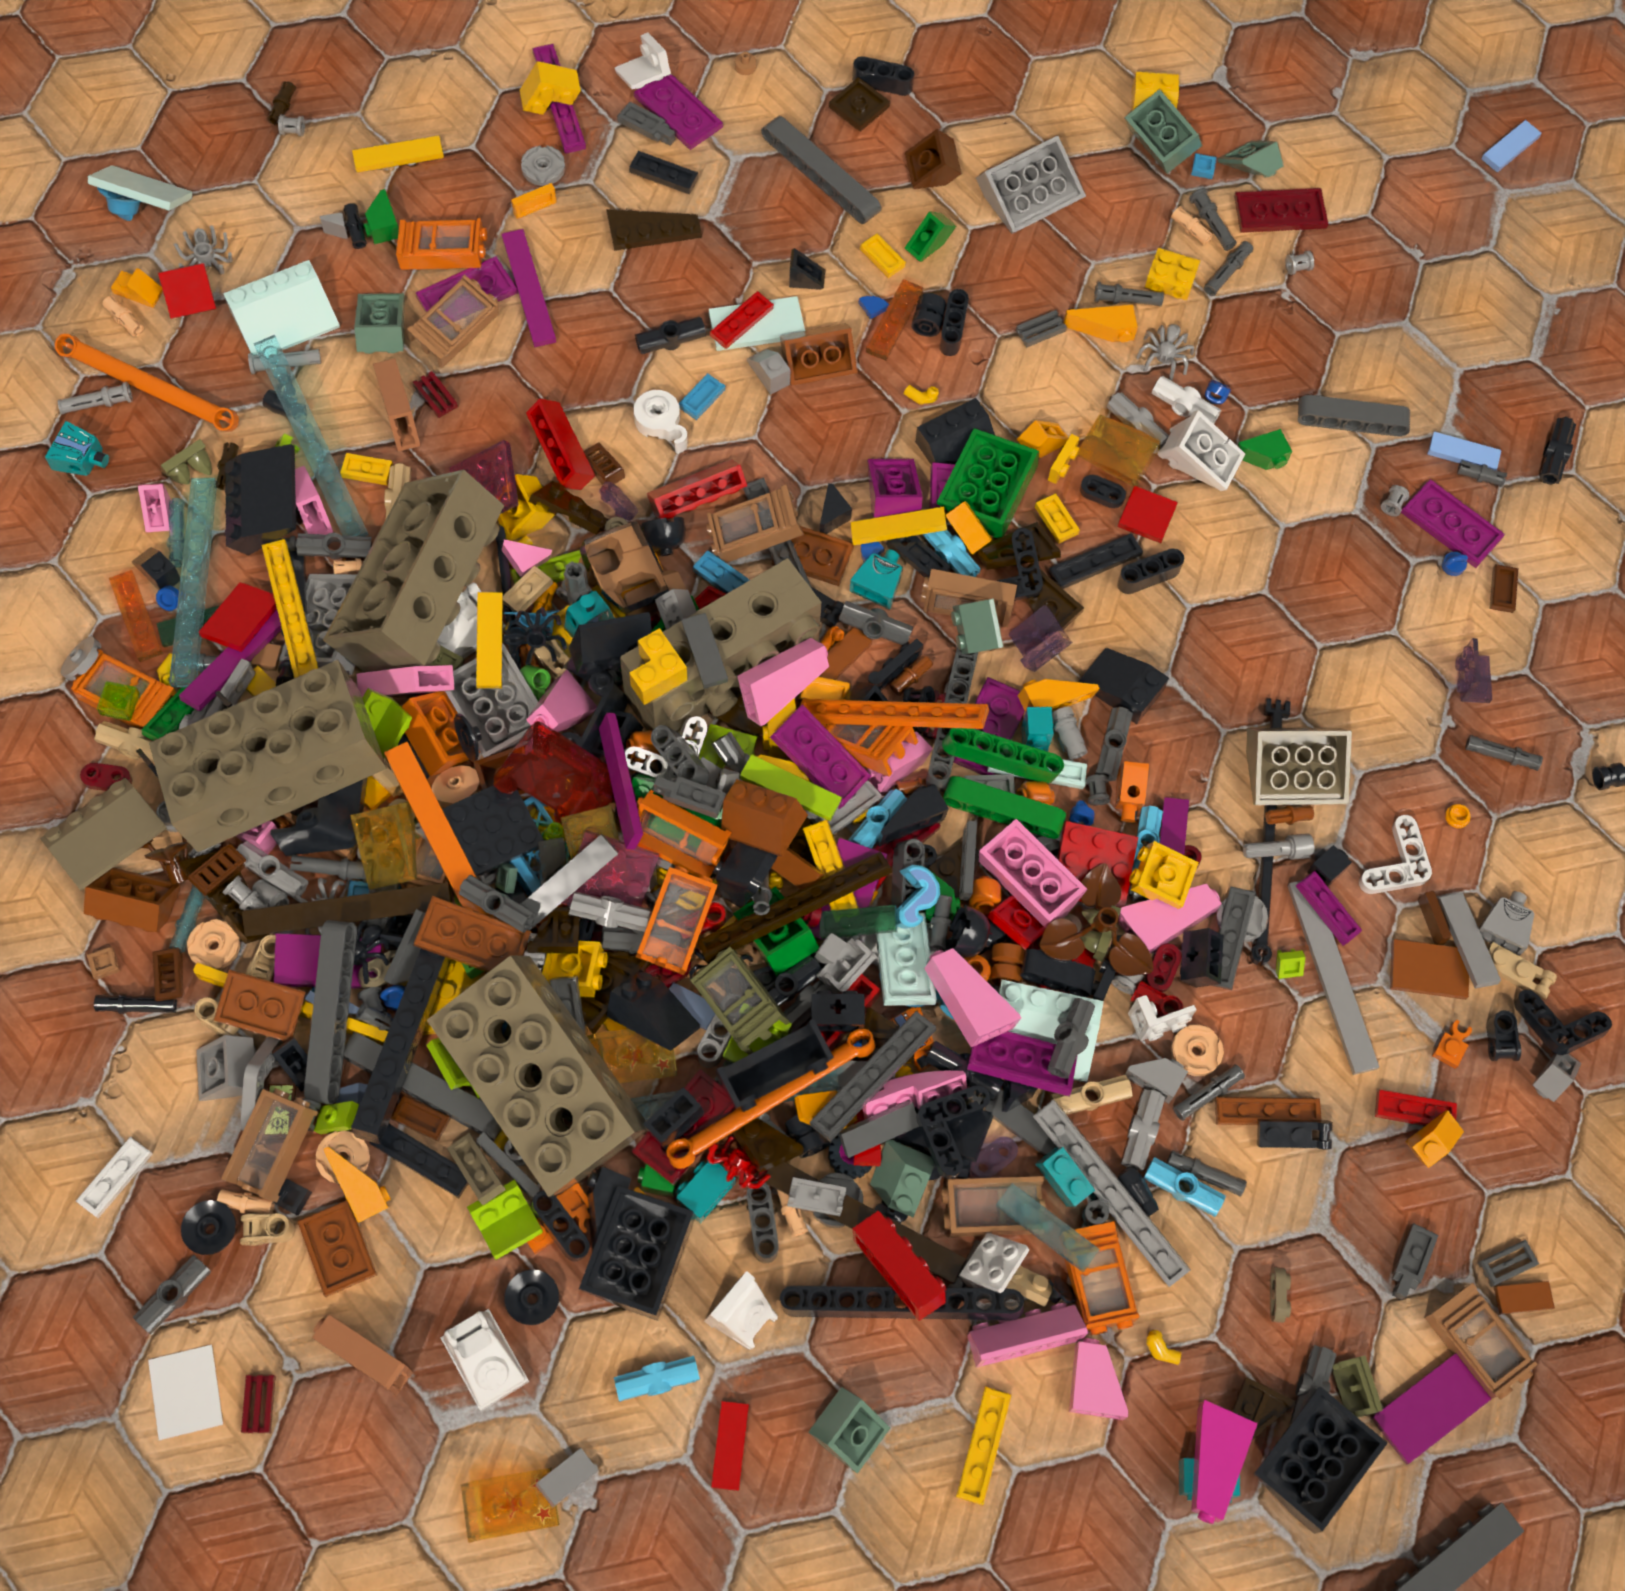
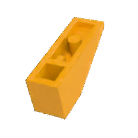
M1133 304L1066 310L1063 322L1069 329L1110 342L1134 340L1138 328Z
M1044 679L1038 682L1031 680L1023 685L1018 698L1025 712L1027 707H1052V712L1060 708L1093 698L1100 688L1098 684Z
M330 1146L323 1149L358 1223L389 1207L387 1202L391 1198L385 1186L379 1187L378 1182Z

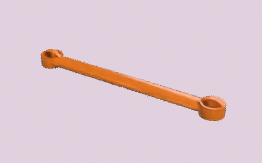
M65 333L58 336L55 340V350L59 355L73 358L122 382H128L129 385L212 423L218 430L232 432L238 426L239 417L232 409L221 408L82 343L76 336ZM71 338L74 345L65 342V340ZM63 346L72 349V351L65 354ZM224 412L230 413L232 419L223 416L222 414ZM220 420L228 422L230 425L223 428L220 425Z
M867 1029L853 1031L848 1036L846 1043L831 1051L834 1058L827 1063L829 1068L816 1075L811 1071L755 1100L757 1105L745 1112L741 1108L734 1110L689 1139L673 1141L669 1144L666 1152L671 1165L678 1169L690 1166L697 1154L714 1143H717L853 1058L870 1055L876 1046L872 1033ZM861 1039L869 1040L868 1043L862 1047L853 1046L857 1041ZM679 1150H689L688 1154L684 1157L673 1158L674 1154Z

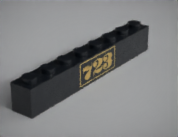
M424 949L420 950L351 1126L356 1138L381 1145L451 959Z

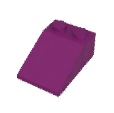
M868 459L870 501L873 518L920 511L922 509L923 496L914 459Z

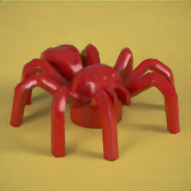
M733 1135L730 1136L724 1145L721 1154H715L718 1147L717 1143L708 1147L709 1154L707 1159L710 1164L724 1162L723 1166L725 1171L728 1172L726 1182L731 1181L734 1176H739V1187L741 1189L746 1186L750 1189H758L771 1177L770 1174L765 1175L768 1170L755 1176L754 1174L757 1172V1169L744 1150L735 1148L731 1154H726L727 1149L735 1139ZM760 1180L757 1184L751 1183Z

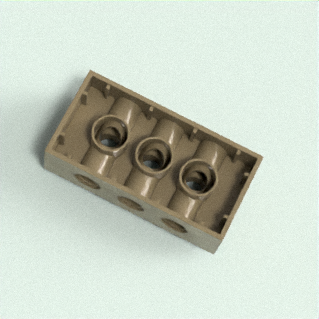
M465 470L405 483L323 641L364 673L430 665L440 652V644L437 640L444 626L449 625L459 614L461 606L457 600L464 586L470 584L480 571V564L477 560L483 548L489 545L499 533L500 527L496 521L504 505Z
M788 558L687 617L706 613L728 676V682L703 688L680 621L663 631V634L686 665L687 681L644 705L630 684L629 672L645 664L639 655V648L637 646L620 656L624 694L627 698V703L647 731L654 730L659 725H665L680 733L683 723L690 717H702L709 710L713 716H720L726 713L738 700L735 696L741 690L738 675L809 638L819 642L822 602ZM696 723L690 724L689 728L694 730L696 727Z
M339 660L311 670L304 675L266 690L252 698L216 712L209 717L175 732L168 733L149 743L171 824L197 852L387 769L361 692Z
M510 955L427 1019L548 1197L563 1193L576 1183H579L592 1171L596 1170L647 1131L643 1125L646 1120L530 956ZM505 1021L511 1027V1036L508 1041L502 1033V1025ZM535 1064L542 1071V1079L539 1084L535 1082L532 1076V1068ZM565 1108L573 1116L571 1128L565 1125L562 1118Z

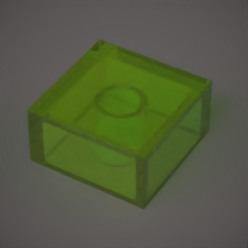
M106 681L96 709L102 716L131 721L140 692L134 686Z

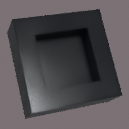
M286 1178L278 1194L280 1196L278 1201H273V1203L299 1216L312 1192Z

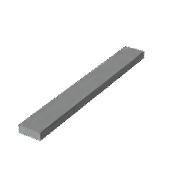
M1301 881L1289 883L1287 887L1352 1074L1357 1075L1377 1070L1379 1064L1333 933L1297 889L1296 885Z
M1052 1100L1033 1116L1054 1144L1066 1150L1095 1189L1094 1194L1107 1205L1109 1213L1165 1283L1170 1287L1191 1270L1058 1103Z

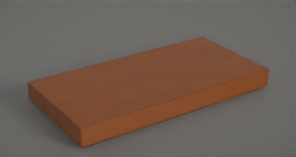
M432 896L413 946L485 972H490L510 955L522 956L531 931L526 930L525 933H522L506 922Z

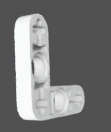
M690 717L683 723L680 734L684 739L685 736L691 737L693 729L689 728L690 724L698 722L697 727L700 728V731L695 732L692 738L697 739V742L685 741L692 747L695 754L699 756L707 732V724L701 717ZM628 747L624 750L628 769L654 778L659 776L667 780H671V778L677 779L673 775L674 771L662 756L639 747ZM634 751L636 752L635 756L640 759H645V755H647L648 758L644 762V770L641 769L642 763L633 762L631 765L627 755L633 754ZM654 759H658L662 763V770L657 774L650 770V763Z
M1409 815L1399 816L1392 826V832L1402 863L1366 870L1359 879V886L1365 893L1376 894L1421 886L1431 877L1432 869L1417 822L1413 817ZM1402 823L1406 827L1409 826V830L1407 831V833L1404 828L1400 829V825ZM1406 845H1414L1418 850V855H1409L1405 848ZM1417 868L1419 872H1424L1421 878L1419 874H1414ZM1389 873H1399L1402 879L1401 882L1395 883L1391 881ZM1369 877L1371 878V880H1379L1381 877L1383 878V880L1377 881L1374 886L1372 885V883L1366 882Z

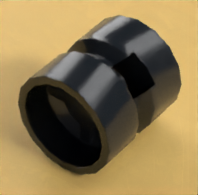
M922 294L918 298L916 312L911 324L912 329L921 336L933 337L938 335L947 306L946 301L937 294Z
M798 1115L785 1122L790 1137L796 1139V1142L804 1147L802 1155L799 1156L800 1158L810 1157L830 1146V1141L812 1126L799 1121Z

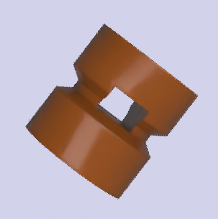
M1010 943L993 945L991 961L994 963V966L991 967L989 982L998 987L1002 980L1022 984L1020 966L1023 963L1025 950L1019 945Z

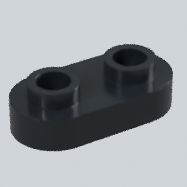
M1097 475L1084 477L1080 485V492L1085 498L1109 508H1119L1123 505L1126 498V491L1121 485Z

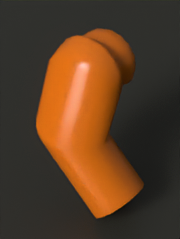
M838 626L830 627L820 643L824 644L827 651H829L835 641L839 642L844 638V631L839 629Z

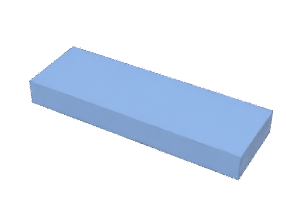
M1525 120L1483 154L1481 160L1496 172H1499L1539 139L1542 133Z
M1433 432L1427 455L1456 463L1464 460L1480 466L1485 464L1488 466L1487 468L1497 470L1501 450Z

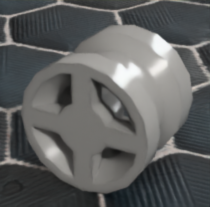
M1118 974L1114 976L1112 984L1118 990L1132 995L1137 989V982H1141L1144 975L1124 976Z

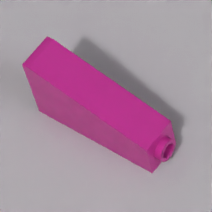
M1207 1400L1199 1404L1197 1411L1191 1511L1198 1514L1197 1518L1213 1525L1214 1521L1218 1523L1224 1520L1258 1423Z

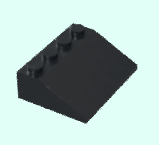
M288 444L243 453L225 463L226 547L246 555H251L262 549L263 544L274 542L296 530L294 445Z
M617 1186L579 1290L633 1313L658 1321L695 1220L694 1211Z
M1320 1386L1254 1472V1475L1296 1519L1316 1534L1324 1531L1388 1443Z

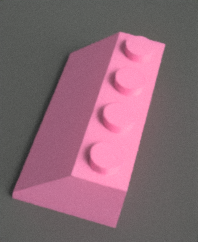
M1017 819L979 851V862L1045 928L1052 921L1065 918L1087 890Z
M1060 1303L1051 1306V1311L1041 1313L1040 1309L1026 1312L1025 1318L999 1320V1324L989 1326L988 1322L973 1326V1331H970L967 1336L976 1368L1079 1342L1088 1334V1330L1075 1305L1067 1307L1066 1303Z

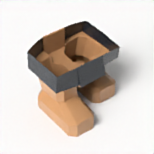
M637 521L587 538L579 548L581 557L578 563H582L586 568L588 585L590 587L598 585L601 589V594L619 610L624 612L626 616L646 612L651 614L659 611L655 599L672 589L686 590L678 571H663L651 544L645 539ZM655 579L654 582H651L642 587L627 592L624 596V599L622 598V592Z

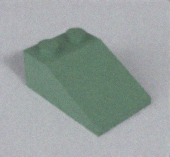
M404 293L358 294L354 326L357 352L371 354L374 352L397 353L404 351Z

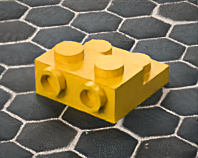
M1158 248L1144 288L1151 289L1154 292H1164V294L1177 299L1187 300L1201 260Z
M1156 841L1143 846L1137 856V859L1141 861L1139 867L1132 871L1129 882L1133 883L1130 890L1152 901L1159 899L1177 909L1182 908L1199 862Z
M579 941L578 953H547L542 974L549 984L552 978L578 976L580 996L594 997L596 990H601L602 988L600 970L607 966V953L604 952L600 942Z

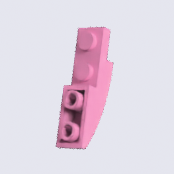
M933 1071L889 1080L881 1088V1091H878L863 1107L864 1120L908 1100L912 1101L914 1107H917L919 1110L925 1103L967 1089L966 1073L964 1071Z

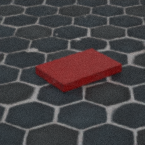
M239 582L199 630L200 637L242 652L277 609L274 594Z

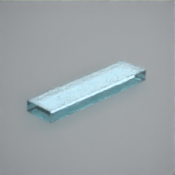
M1013 1183L996 1204V1207L1081 1272L1085 1271L1100 1250Z

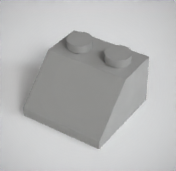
M224 1035L197 1049L199 1101L242 1096L245 1069L255 1054L253 1038Z

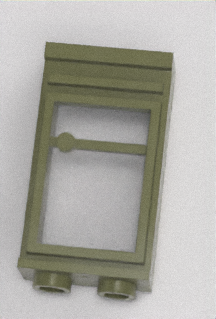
M731 947L718 953L715 960L699 969L696 976L690 980L734 1038L739 1048L748 1055L754 1053L749 1044L760 1037L763 1040H767L772 1036L768 1028L778 1020L782 1021L785 1025L790 1023L789 1019L749 966Z

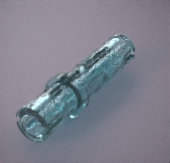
M180 498L169 500V538L167 539V547H169V561L176 568L185 564L184 548L187 545V541L184 538L185 502Z
M193 884L180 919L176 920L175 933L169 945L170 949L179 947L182 953H185L189 935L196 927V919L205 898Z

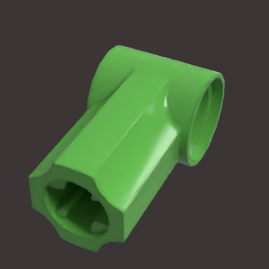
M526 665L520 672L539 702L550 684V674L545 669Z

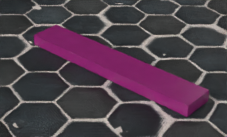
M553 44L532 48L536 62L560 66ZM551 101L550 108L564 153L567 154L586 149L573 104L569 105Z
M520 229L502 233L503 243L534 348L556 343V337L524 230Z
M275 610L242 652L227 647L179 695L180 700L201 711L216 696L215 692L222 690L240 660L244 659L250 662L281 631L278 610Z
M606 713L599 727L625 847L626 849L635 850L643 836V830L615 713Z

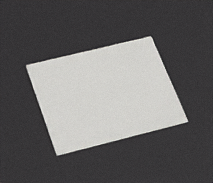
M212 1345L148 1360L159 1440L223 1425Z

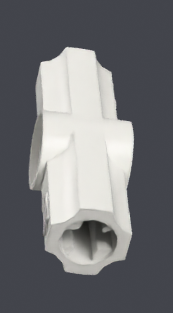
M1164 376L1159 378L1151 393L1172 405L1173 411L1181 417L1191 416L1192 412L1199 410L1214 424L1221 413V409L1203 400L1195 388L1190 386L1183 388Z

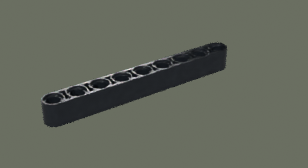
M788 1286L780 1294L782 1309L785 1314L791 1317L917 1319L907 1306L905 1308L895 1306L896 1300L900 1297L892 1287ZM946 1288V1303L923 1319L1016 1320L1023 1314L1024 1298L1016 1289H1004L1002 1293L988 1288ZM796 1296L800 1298L798 1305L793 1307L786 1305L788 1298ZM817 1297H825L827 1299V1303L822 1307L813 1305ZM845 1297H851L855 1300L850 1307H843L840 1305V1302ZM871 1298H879L882 1303L880 1306L872 1308L867 1305ZM961 1299L964 1305L960 1309H953L949 1305L951 1300ZM981 1299H987L992 1305L988 1309H980L976 1304ZM1013 1299L1019 1303V1306L1014 1310H1010L1005 1307L1004 1303L1007 1300Z

